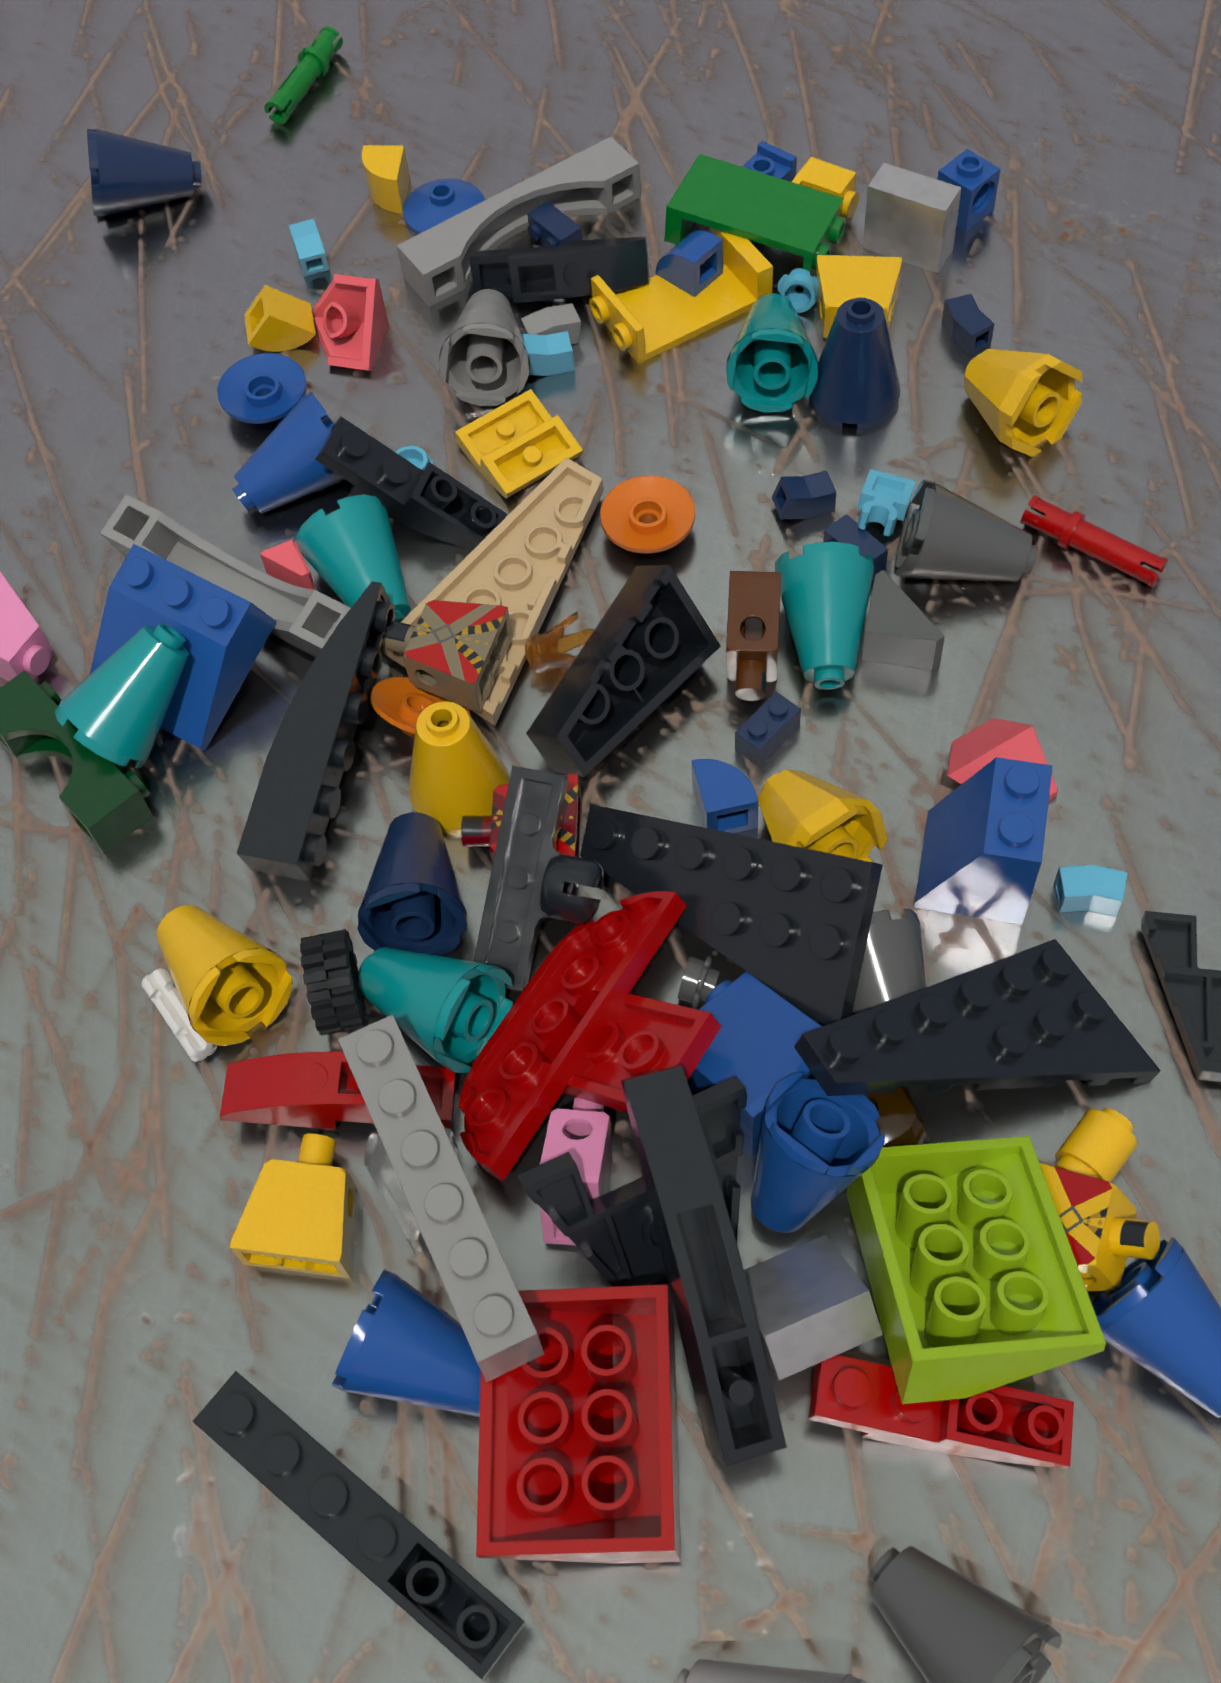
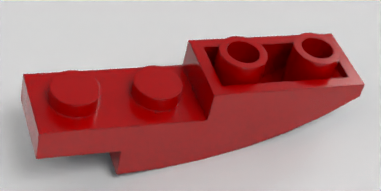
M343 1051L279 1054L228 1063L220 1111V1120L334 1130L336 1120L374 1123ZM416 1065L444 1129L450 1130L455 1073L444 1067Z
M836 1355L815 1365L808 1420L861 1431L863 1438L896 1445L998 1462L1066 1469L1071 1464L1074 1401L1000 1386L965 1399L902 1404L892 1367Z

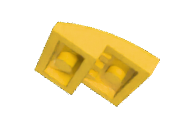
M532 389L455 431L456 443L485 479L505 498L550 474L565 458L574 460L583 454V449L560 417L556 415L552 418Z

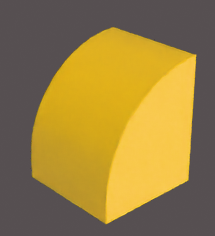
M363 145L362 162L371 199L384 210L403 214V206L407 199L411 180L404 146Z
M264 285L244 314L248 345L260 350L271 352L292 350L304 345L316 334L311 303L267 285Z

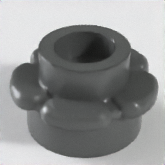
M707 956L706 961L689 957L677 999L693 1003V1009L698 1008L700 1000L706 1001L708 995L717 985L720 971L710 968L712 963L711 957Z

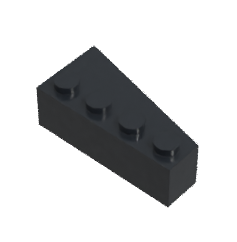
M670 565L637 566L526 732L553 772L578 774L580 777H585L721 647Z

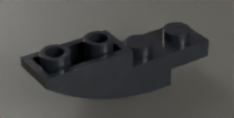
M646 236L560 241L559 245L554 247L472 251L469 255L474 293L484 289H492L502 293L506 298H513L514 303L592 295L591 278L599 275L612 291L646 284L650 281Z
M342 416L333 425L315 458L316 461L353 484L349 495L364 494L376 496L386 508L389 518L418 532L457 546L474 550L507 516V513L431 462H428L422 469L418 468Z

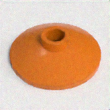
M638 476L619 483L606 495L601 505L600 520L606 536L617 546L636 553H656L676 546L687 537L695 522V505L689 492L679 483L661 476Z
M393 677L378 682L373 687L370 698L374 710L384 720L412 737H415L417 719L425 708L437 702H451L415 687L409 681V677ZM463 707V708L467 711V713L470 715L469 709L466 708V707Z

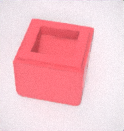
M292 539L260 553L268 575L295 586L316 590L311 572L296 542H293Z

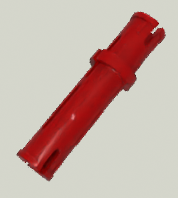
M1037 495L1032 497L1028 506L1031 507V510L1045 517H1040L1026 509L1021 517V524L1028 525L1057 539L1058 546L1066 550L1071 546L1148 584L1147 586L1151 588L1158 581V574L1142 565L1162 573L1168 562V559L1165 557H1160L1085 521L1086 516L1078 511H1075L1073 514L1066 512L1040 499Z

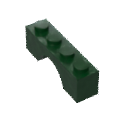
M23 671L0 687V742L19 762L41 756H56L72 762L70 779L59 798L74 822L105 854L154 817L144 800L150 793L132 770L123 774L117 768L118 764L97 755L74 738L78 728L69 719L62 727L57 721L54 712L61 701L59 695L46 681L38 685Z

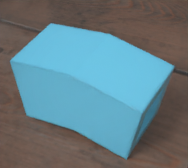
M310 219L288 225L304 277L328 271L329 265L315 220Z
M568 331L548 335L522 334L530 360L529 375L550 376L575 371L573 350Z
M1097 865L1059 867L1054 881L1059 913L1091 911L1117 917L1123 902L1128 872Z

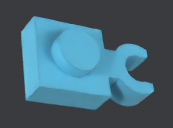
M870 469L857 509L861 510L858 527L865 530L867 523L878 522L885 527L883 535H892L896 521H904L916 481Z

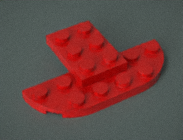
M655 891L620 900V904L623 906L622 909L611 911L597 921L593 919L588 923L579 924L570 931L543 961L479 1053L467 1075L460 1095L458 1108L465 1114V1132L460 1133V1136L471 1156L494 1177L502 1181L505 1180L562 1093L628 1113L621 1080L681 1065L688 1081L721 1029V1025L711 1013L629 993L687 907L676 892Z

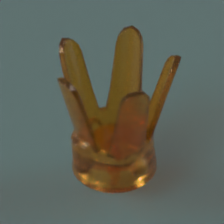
M575 612L548 632L530 636L525 644L527 660L531 667L539 673L571 665L577 656L566 652L585 644L594 629H585L563 636L565 628L578 619V613Z

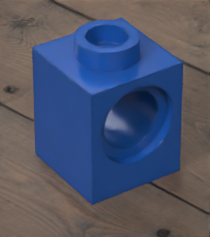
M968 149L938 171L937 180L961 187L956 227L964 232H967L994 211L1000 168Z

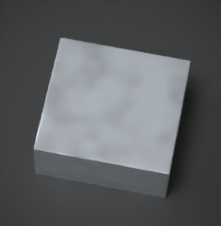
M883 163L867 189L863 249L887 257H902V262L938 274L953 251L961 187Z
M827 1235L744 1270L766 1360L778 1380H782L883 1335L869 1290Z

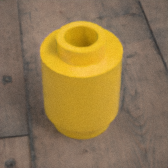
M1104 1108L1102 1111L1088 1109L1055 1153L1057 1163L1054 1167L1112 1182L1138 1145L1137 1139L1132 1133L1134 1130L1133 1125L1125 1116L1113 1109Z

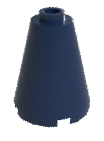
M87 129L94 216L104 217L194 196V187H202L200 161H192L191 152L99 129Z
M860 297L844 302L837 310L818 360V380L810 394V406L820 419L831 426L842 428V423L857 424V430L868 429L885 422L895 412L900 397V383L884 310L877 302Z
M419 812L402 814L392 820L358 911L357 930L363 942L374 951L382 947L442 956L454 950L460 944V935L464 930L466 932L467 911L439 823L433 817Z

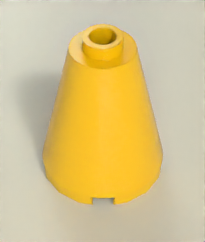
M443 701L425 708L417 719L408 794L415 812L433 817L439 823L443 833L451 835L461 834L463 816L492 815L493 791L499 785L509 784L510 777L503 760L467 711L459 704Z
M195 905L179 906L167 913L159 923L156 932L158 944L190 1024L207 1043L219 1046L242 1043L251 1038L247 1031L254 1028L257 1024L262 1022L267 1028L277 1019L288 1003L293 987L292 976L287 972V964L280 955Z

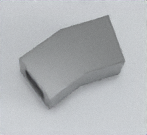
M572 303L546 307L521 318L527 334L548 335L568 331L571 344L579 343L581 320Z

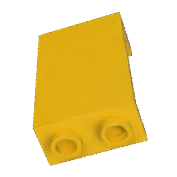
M711 228L712 234L723 239V273L696 297L691 296L658 275L651 277L649 283L630 287L615 294L603 279L596 275L591 278L593 298L589 300V306L595 320L599 324L604 323L612 332L614 341L619 349L622 351L627 350L633 359L640 364L750 311L758 298L766 294H772V264L748 239Z

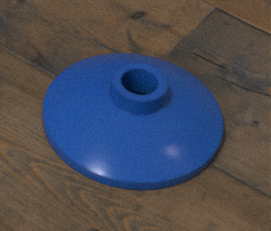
M452 178L433 180L419 186L407 197L403 206L404 220L408 228L418 235L485 201L482 192L475 185L467 181Z
M262 353L243 358L229 367L218 383L217 396L222 409L230 417L245 423H267L286 416L298 401L305 396L307 381L303 369L293 359L281 354Z

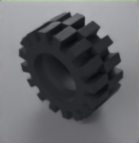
M343 929L301 938L300 952L302 957L300 958L301 966L304 970L303 980L307 987L308 1004H311V1015L313 1020H315V1027L319 1034L322 1036L365 1027L367 1021L365 1015L366 1006L363 1000L364 996H362L359 990L357 958L348 931Z

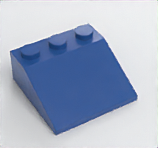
M133 544L108 590L90 674L144 625L157 627L159 623H164L172 627L186 639L183 646L189 652V656L161 728L206 751L277 621L250 601Z

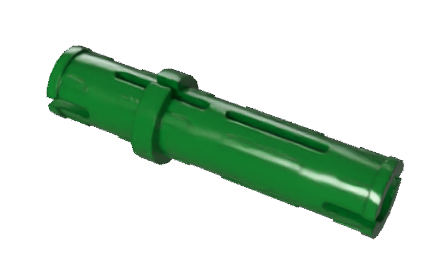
M329 26L323 27L313 43L301 50L298 55V63L264 106L265 113H270L273 107H275L274 111L269 115L273 122L285 124L316 79L320 76L321 78L324 77L328 72L330 60L343 45L342 37L332 44L339 35L337 30Z

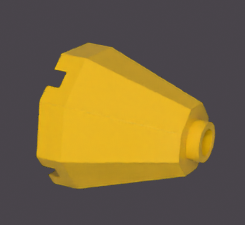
M987 349L974 357L967 365L964 374V388L966 394L1000 442L1014 450L1034 457L1042 452V450L1035 447L1037 444L1047 439L1052 445L1063 437L1081 406L1082 393L1075 389V379L1082 382V371L1050 354Z
M785 769L780 773L772 775L764 783L762 791L758 796L759 806L772 842L873 862L868 856L874 845L882 851L888 840L882 814L868 799L803 771Z

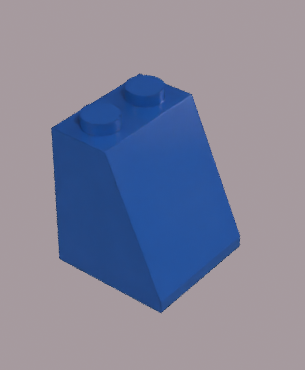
M996 757L928 811L914 908L1019 925L1023 924L1042 863L1053 765Z
M746 971L733 983L730 980H726L716 986L708 995L705 1001L706 1004L699 1009L711 1013L721 1025V1029L687 1082L693 1095L732 1077H736L742 1083L747 1093L746 1108H741L740 1130L744 1134L743 1150L753 1159L758 1154L765 1103L777 1082L796 1072H805L802 1079H815L794 1047L802 1034L822 1026Z

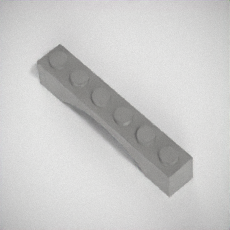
M610 136L398 244L397 250L403 278L429 307H432L467 288L472 277L469 255L472 251L495 250L503 242L527 230L529 226L527 213L546 201L554 205L567 217L581 215H608L641 197L639 162Z
M127 494L100 532L125 558L132 545L135 544L250 601L277 621L270 634L314 657L318 656L339 622L351 609L316 590L289 584L249 566L205 541L163 512Z
M390 1015L339 1038L340 1046L486 1382L544 1355L535 1327L394 1016Z

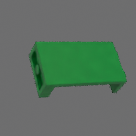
M699 154L666 206L664 241L677 245L686 237L695 222L804 257L802 269L808 270L813 277L816 274L817 255H830L832 243L838 245L843 236L846 226V218L841 217L844 198Z

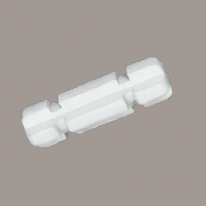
M157 968L151 974L146 975L142 980V987L190 1059L194 1062H201L207 1056L214 1054L217 1045L207 1043L192 1028L168 970Z

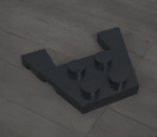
M1145 911L1141 919V930L1196 1078L1198 1080L1221 1082V971L1200 969L1197 966L1196 916Z
M732 1077L692 1097L703 1127L737 1242L741 1187L736 1182L737 1160L739 1156L743 1155L744 1134L740 1130L741 1108H746L747 1093L742 1083L736 1077ZM569 1152L517 1175L527 1196L548 1214L555 1226L574 1242L583 1252L586 1259L612 1287L668 1284L643 1177L589 1201L577 1164Z

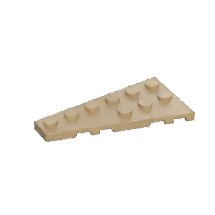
M565 458L401 621V623L416 626L426 603L432 600L508 607L513 634L512 641L482 712L473 711L494 726L500 717L604 491L603 478L568 458ZM384 638L381 643L383 653L405 667L404 654L387 650Z

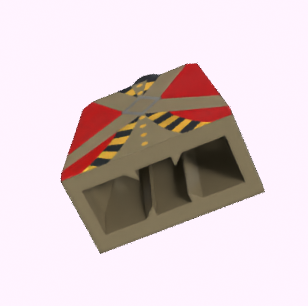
M432 600L426 603L416 626L392 621L386 633L385 646L389 651L404 654L403 659L409 681L415 687L473 711L482 712L513 638L508 607Z

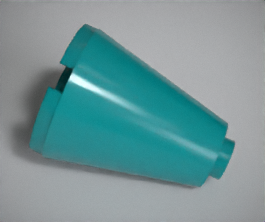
M774 293L763 295L754 302L726 363L727 385L731 392L733 389L741 397V403L748 408L765 413L784 412L793 408L794 402L804 396L806 399L812 393L818 380V359L792 302L787 297Z
M364 494L349 496L337 500L340 509L328 515L325 514L323 508L315 512L301 526L296 536L302 556L343 603L350 608L372 581L382 583L390 602L395 607L394 621L401 622L411 612V606L389 516L381 501L376 496Z
M811 543L803 545L802 555L789 559V551L781 554L775 562V572H781L780 597L804 678L807 681L813 682L816 688L825 690L837 689L842 687L845 681L852 678L855 673L874 575L873 556L868 553L866 558L860 556V547L849 543Z
M159 623L157 627L144 625L60 701V704L54 711L57 721L63 727L69 719L78 728L74 738L97 755L124 767L130 759L135 760L136 768H141L150 757L189 656V652L183 646L186 639L178 631L164 623Z
M382 947L368 955L361 963L358 971L359 990L362 996L386 1017L393 1015L398 1027L442 1067L454 1073H467L470 1071L471 1066L467 1064L479 1055L513 1006V1001L505 998V984L513 987L512 980L503 969L492 964Z

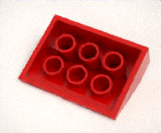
M668 1284L518 1291L538 1334L544 1355L489 1382H486L481 1372L476 1556L478 1558L615 1564L681 1562L674 1308Z

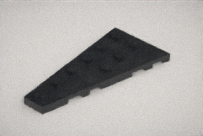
M590 804L580 853L582 858L597 861L603 867L605 874L636 895L655 891L676 892L687 906L676 923L823 1025L852 1016L883 864Z
M1056 939L804 1033L794 1047L827 1096L892 1094L897 1087L926 1086L928 1092L949 1091L952 1085L974 1084L976 1090L1056 1087L1060 1081L1086 1080L1087 1085L1091 1086L1107 1085L1111 1079L1130 1078L1132 1084L1150 1083L1161 1071Z

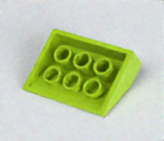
M1030 1136L882 1147L876 1162L847 1187L848 1203L902 1404L965 1399L1104 1351L1106 1341Z

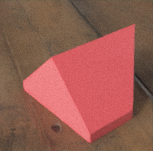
M334 274L332 282L312 309L315 332L327 357V365L372 371L389 328L379 279Z
M992 718L952 742L947 776L963 784L996 757L1046 765L1048 763L1033 725ZM1051 776L1049 800L1056 797L1058 793L1053 776Z

